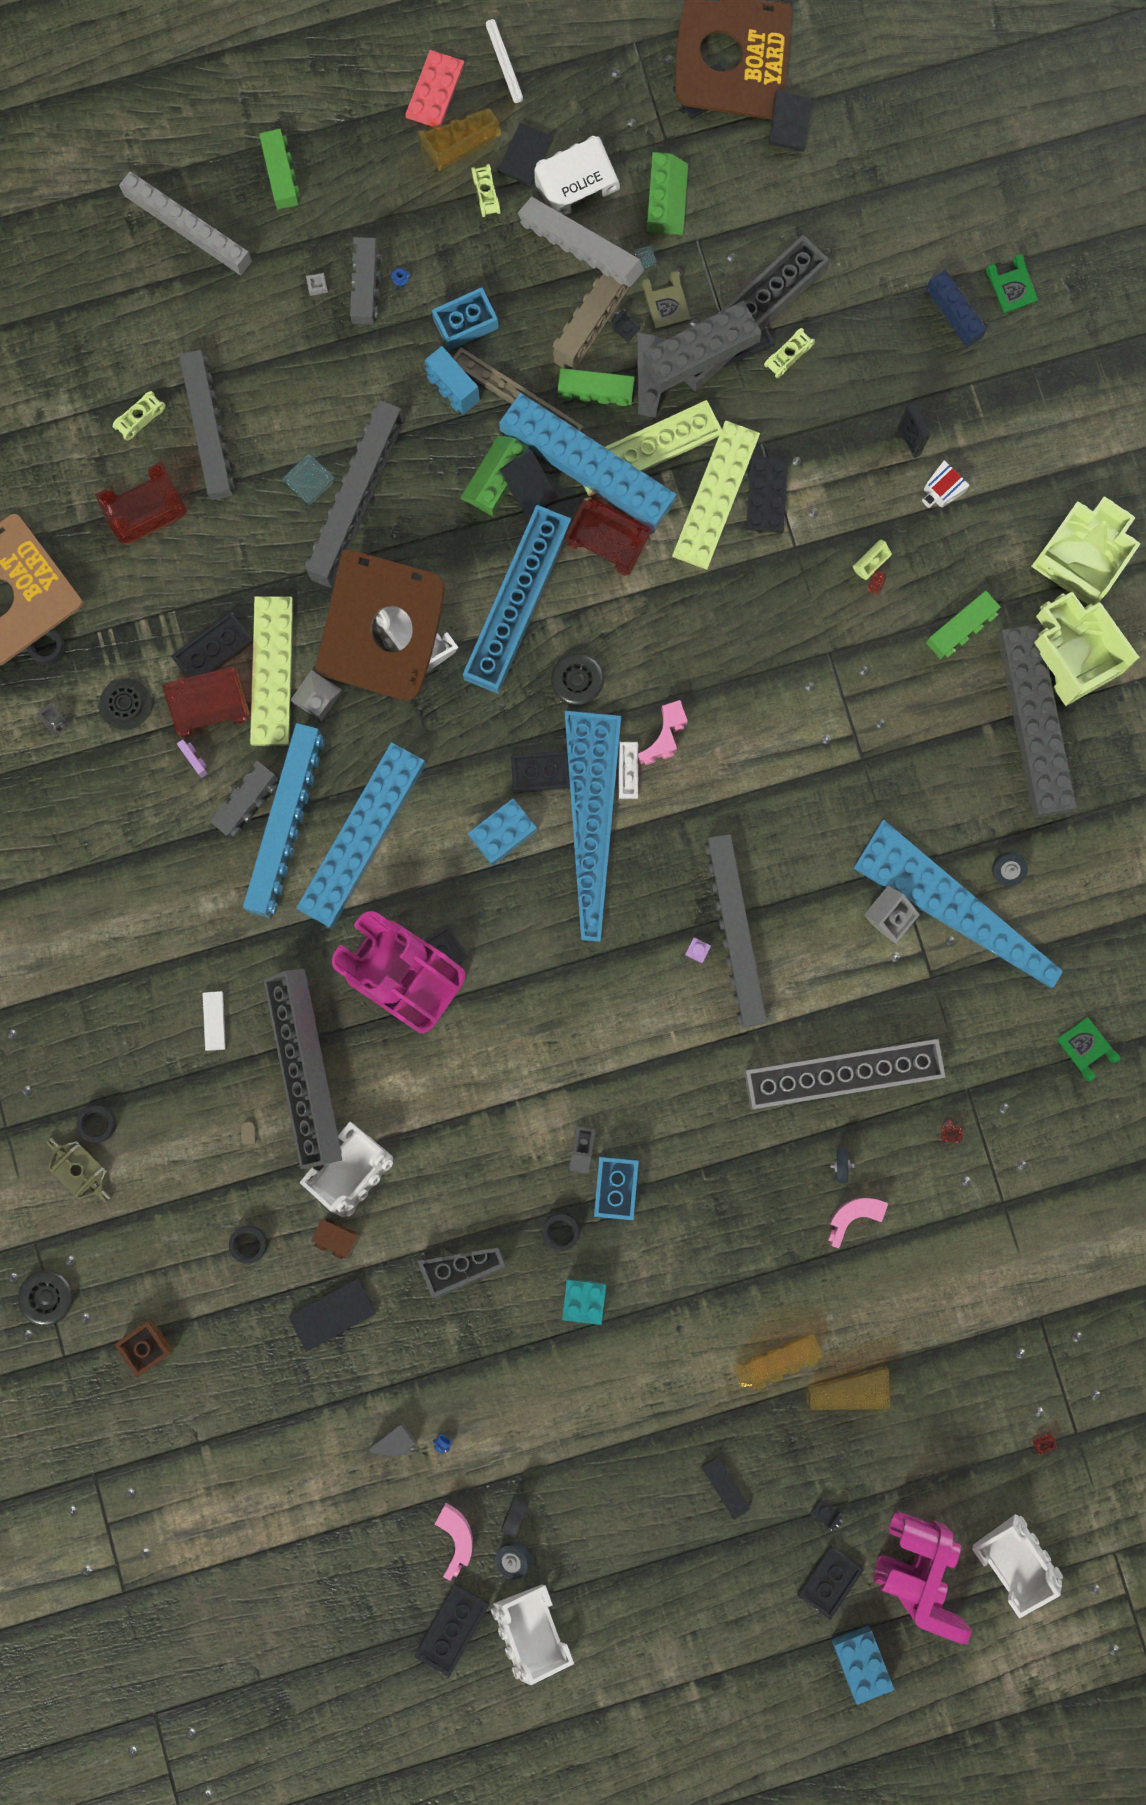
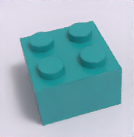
M567 1279L562 1320L602 1325L606 1283Z

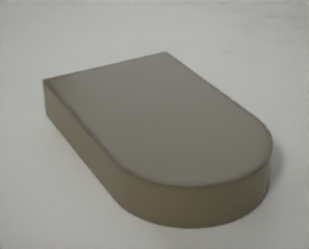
M245 1122L241 1126L242 1145L256 1144L255 1125L252 1122Z

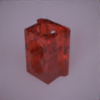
M875 570L868 586L870 592L877 595L880 594L886 580L884 572Z
M942 1125L940 1140L960 1143L963 1135L962 1127ZM946 1131H956L957 1137L954 1138L953 1135L946 1136Z
M1051 1433L1032 1441L1039 1456L1058 1448ZM1048 1441H1051L1049 1446L1040 1449L1042 1443L1047 1444Z

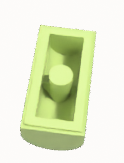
M879 540L853 565L854 571L861 578L867 580L892 555L886 542Z

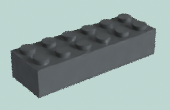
M744 301L644 351L643 362L660 392H663L760 342L761 330Z

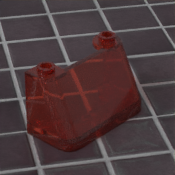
M162 461L151 466L148 470L151 480L119 496L111 489H105L95 494L108 525L121 544H130L182 518L186 514V507Z
M587 497L583 499L564 540L568 542V546L574 549L584 547L614 563L617 568L616 571L626 576L627 574H632L655 532L600 500Z
M235 667L169 682L162 686L176 734L182 738L192 736V732L198 727L230 719L236 721L237 724H241L251 718L242 675Z

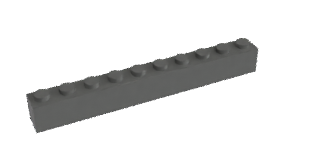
M731 834L711 837L707 839L704 847L705 853L710 856L711 861L708 862L709 873H713L714 881H711L712 890L717 892L718 899L715 900L716 910L721 913V918L718 919L720 930L724 929L725 937H722L724 949L727 948L729 955L726 956L727 967H731L732 975H729L731 986L735 987L736 994H733L734 1004L738 1005L739 1013H736L738 1024H742V1028L766 1024L765 1010Z

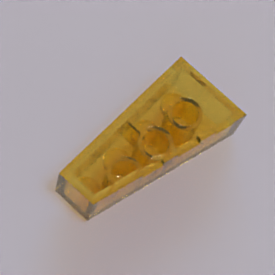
M488 108L467 115L465 119L452 120L450 124L441 127L440 124L433 126L432 130L426 132L424 130L418 131L421 146L437 169L441 171L499 137L501 130L498 119Z
M807 1334L783 1344V1348L776 1347L766 1352V1356L761 1354L748 1358L749 1363L742 1364L738 1362L733 1364L741 1387L759 1390L766 1387V1383L771 1380L773 1382L782 1380L784 1374H795L801 1371L800 1367L804 1365L809 1367L817 1364L818 1359L822 1358L823 1355L815 1335Z
M882 1366L855 1375L808 1386L807 1407L810 1410L890 1409L889 1368Z

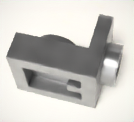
M52 702L37 713L44 725L55 736H58L70 726V723L62 716Z

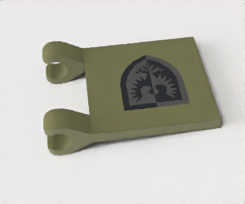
M677 271L671 272L670 280L673 285L671 287L652 292L650 280L645 279L642 281V288L655 330L691 320Z

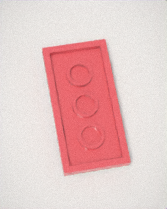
M430 50L406 111V118L440 129L464 68V61Z

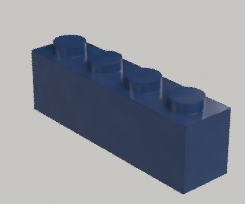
M944 270L931 278L926 289L966 348L981 340L987 329L947 271Z

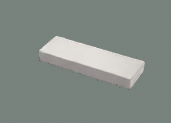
M619 742V799H638V742Z
M223 992L203 993L205 1051L226 1050Z

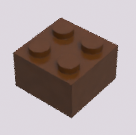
M323 1218L320 1220L311 1241L315 1243L314 1246L323 1251L329 1249L333 1251V1256L343 1259L352 1255L361 1234L328 1218Z
M153 1319L145 1322L115 1344V1347L136 1378L174 1352Z

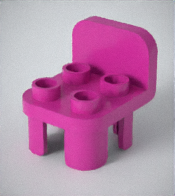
M374 911L362 914L355 922L354 927L363 933L366 938L355 953L340 945L332 957L333 968L346 978L350 986L418 1033L428 1032L437 1023L463 985L465 979L464 969L445 954L396 922L387 920Z
M896 1511L890 1521L888 1530L892 1535L901 1538L900 1546L916 1553L913 1565H909L886 1555H880L874 1570V1582L881 1585V1591L897 1596L900 1599L903 1607L908 1611L919 1628L968 1645L972 1629L960 1616L941 1608L947 1594V1584L941 1582L946 1566L951 1568L956 1566L960 1556L961 1545L953 1542V1533L945 1524L932 1519L926 1522Z

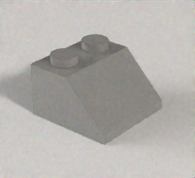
M889 886L886 887L864 914L876 929L895 944L920 915L903 893Z

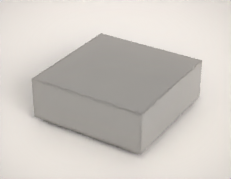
M324 273L306 276L310 296L328 293Z

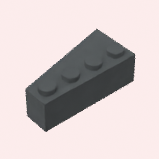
M353 237L356 254L353 253L352 262L353 270L356 273H352V288H354V291H351L350 317L352 324L374 325L375 318H378L376 300L379 301L380 292L377 289V283L381 282V272L378 271V267L382 266V254H379L376 238Z
M637 332L638 414L656 418L662 392H660L643 362V352L668 339Z
M258 760L253 764L255 767L254 771L246 773L243 777V785L233 790L230 795V802H224L210 820L215 827L230 839L232 836L236 837L240 833V827L245 822L248 823L254 816L253 812L266 803L267 796L277 790L278 778Z
M499 1248L417 1261L433 1299L507 1268Z

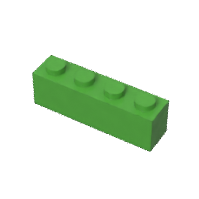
M281 129L259 133L277 210L299 205L297 200L300 197L299 189L293 183L296 180L294 169H290L289 165L292 164L290 152H286L285 148L289 147L286 135L282 136Z
M560 368L558 397L565 400H571L572 398L580 399L583 402H590L592 400L598 401L601 404L616 403L619 406L631 405L634 377Z
M985 591L933 634L926 644L940 659L945 656L949 658L956 652V646L959 644L963 646L971 639L969 635L973 632L975 634L980 632L985 627L983 624L987 620L989 622L993 621L999 615L997 612L1001 607Z

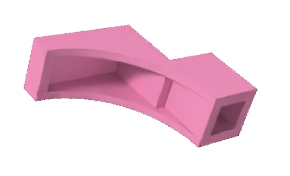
M680 700L662 706V732L651 747L638 753L640 764L645 763V765L656 762L657 758L663 757V759H667L676 753L677 747L671 730H674V732L683 730L688 722Z

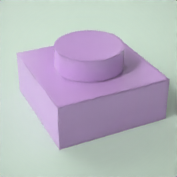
M693 938L685 956L703 963L711 946Z

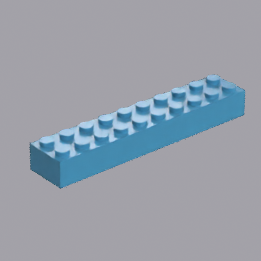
M522 393L518 395L499 422L501 432L530 446L533 453L654 532L676 501V494Z
M536 505L464 670L463 678L465 681L499 694L569 533L571 518Z
M298 723L295 725L243 908L250 913L271 918L272 914H275L277 911V896H280L283 890L281 882L288 873L287 861L293 855L294 848H292V844L298 838V823H301L303 820L304 812L302 809L304 804L308 803V788L313 785L314 775L312 774L314 768H317L319 765V750H323L325 739H323L322 734L317 728Z
M392 742L390 743L299 902L297 910L331 929L334 928L426 766L425 760Z

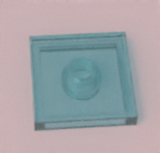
M309 453L282 478L309 506L336 480Z

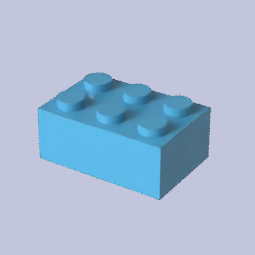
M479 288L432 310L433 320L448 351L499 329L498 319L483 288Z
M443 346L425 359V370L428 374L426 375L428 380L433 385L436 384L439 387L438 390L444 398L448 397L451 401V406L456 412L460 411L464 415L480 402L478 386Z
M511 799L471 830L468 836L493 867L537 832V828L517 802Z
M599 1157L594 1217L634 1219L639 1161Z
M869 1625L831 1639L857 1705L894 1690Z

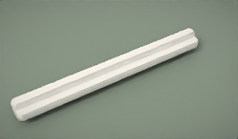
M494 19L488 20L486 27L514 103L522 102L523 96Z

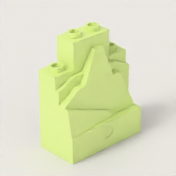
M1103 497L1094 511H1091L1087 506L1077 501L1031 567L1068 592H1073L1077 598L1087 605L1092 604L1094 606L1107 594L1140 545L1133 537L1125 533L1135 517L1106 497Z
M1071 592L1067 595L1061 594L1055 599V602L1050 603L1049 601L1040 607L1041 611L1036 617L1045 629L1038 634L1039 638L1034 643L1040 650L1041 657L1055 675L1056 685L1053 688L1065 706L1122 675L1140 658L1100 602L1094 606L1090 604L1084 608L1074 593Z

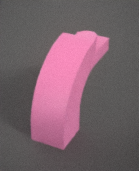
M857 1198L841 1205L834 1212L828 1223L835 1226V1229H831L828 1236L829 1245L839 1248L847 1226L856 1218L868 1217L882 1222L888 1203L871 1198Z
M445 1503L434 1525L447 1531L455 1542V1554L443 1576L451 1580L453 1576L457 1577L462 1568L459 1563L465 1566L468 1565L473 1549V1536L465 1517L457 1509Z

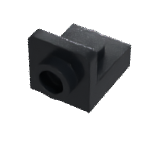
M625 309L621 312H616L611 319V329L626 342H629L640 330V326L627 316Z
M822 1497L810 1513L811 1516L827 1526L831 1531L834 1528L838 1529L843 1522L842 1512Z

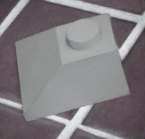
M311 670L290 701L320 721H323L343 690Z

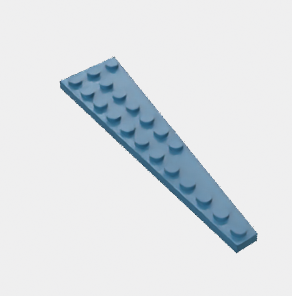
M565 711L581 940L600 942L621 716Z
M882 820L854 866V870L884 888L889 886L903 893L911 904L1050 988L1055 986L1063 972L1059 967L885 820Z

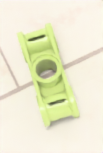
M486 164V167L477 169L472 167V176L479 197L482 217L492 213L501 214L490 165Z
M800 328L792 338L767 359L764 366L766 368L769 367L775 373L777 379L780 378L797 359L814 345L815 340L810 339L804 333V329ZM792 351L794 355L788 356L785 352Z
M149 391L114 421L113 428L119 430L123 434V438L128 441L151 420L161 414L166 405L160 402L152 391ZM143 414L142 417L135 418L136 415Z

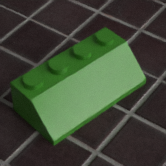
M653 152L647 232L683 235L688 164L670 153Z
M497 436L462 494L461 499L494 516L509 491V487L499 469L530 449V446L513 437Z

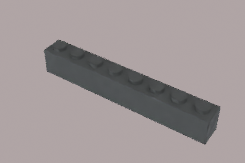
M201 350L179 354L207 494L211 500L233 496L234 482L232 478H229L228 474L231 471L229 460H226L224 455L227 454L225 442L222 443L221 440L224 433L222 426L218 425L217 419H220L218 408L214 406V402L217 399L215 391H211L210 387L213 384L211 373L207 372V367H210L208 357L204 356Z

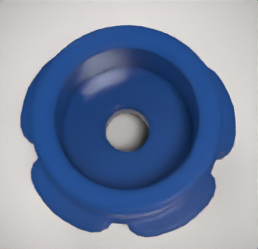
M397 268L391 274L393 282L398 286H404L409 281V272L403 268Z
M439 1435L433 1440L434 1448L438 1452L450 1451L449 1448L452 1442L448 1437Z

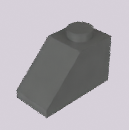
M576 1127L569 1170L589 1173L596 1130Z
M402 1422L373 1444L369 1451L371 1453L398 1457L404 1453L406 1456L415 1449L413 1445L416 1443V1440Z

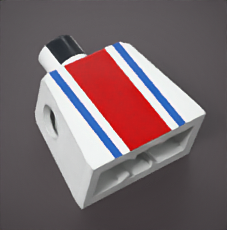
M944 460L924 487L927 495L922 499V502L928 508L935 502L940 507H944L964 494L969 484Z

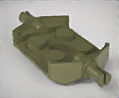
M52 1137L48 1139L49 1141L46 1144L53 1150L48 1168L50 1172L78 1200L98 1195L104 1203H107L111 1197L104 1191L103 1187L108 1170H105L79 1144V1141L61 1146ZM75 1165L81 1167L82 1171L79 1176H75L72 1173V1168Z

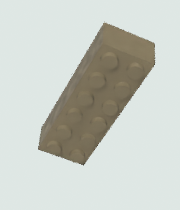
M602 274L600 278H596L592 291L586 293L583 298L584 303L580 308H576L573 313L574 318L570 323H566L563 328L564 333L560 338L557 337L553 343L555 364L564 369L576 370L630 287L625 284H619L612 276L607 277Z

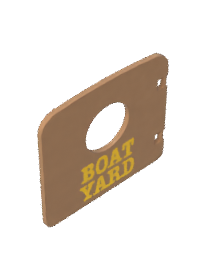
M11 514L0 522V529L4 528L6 530L0 534V579L8 582L14 591V601L11 608L0 617V666L74 614L83 605L82 599L17 514Z

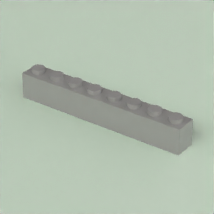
M131 171L120 183L119 186L126 198L239 275H242L252 262L247 250Z
M532 196L518 212L521 219L520 223L523 227L534 230L540 237H546L551 244L559 245L565 252L573 253L578 260L586 261L592 268L600 269L605 276H612L621 285L625 284L631 287L644 271L640 259Z

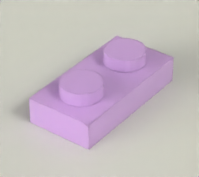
M184 740L178 742L177 745L198 775L202 778L208 774L205 770L207 765L201 757L197 759L194 753L197 751L190 742L187 744Z

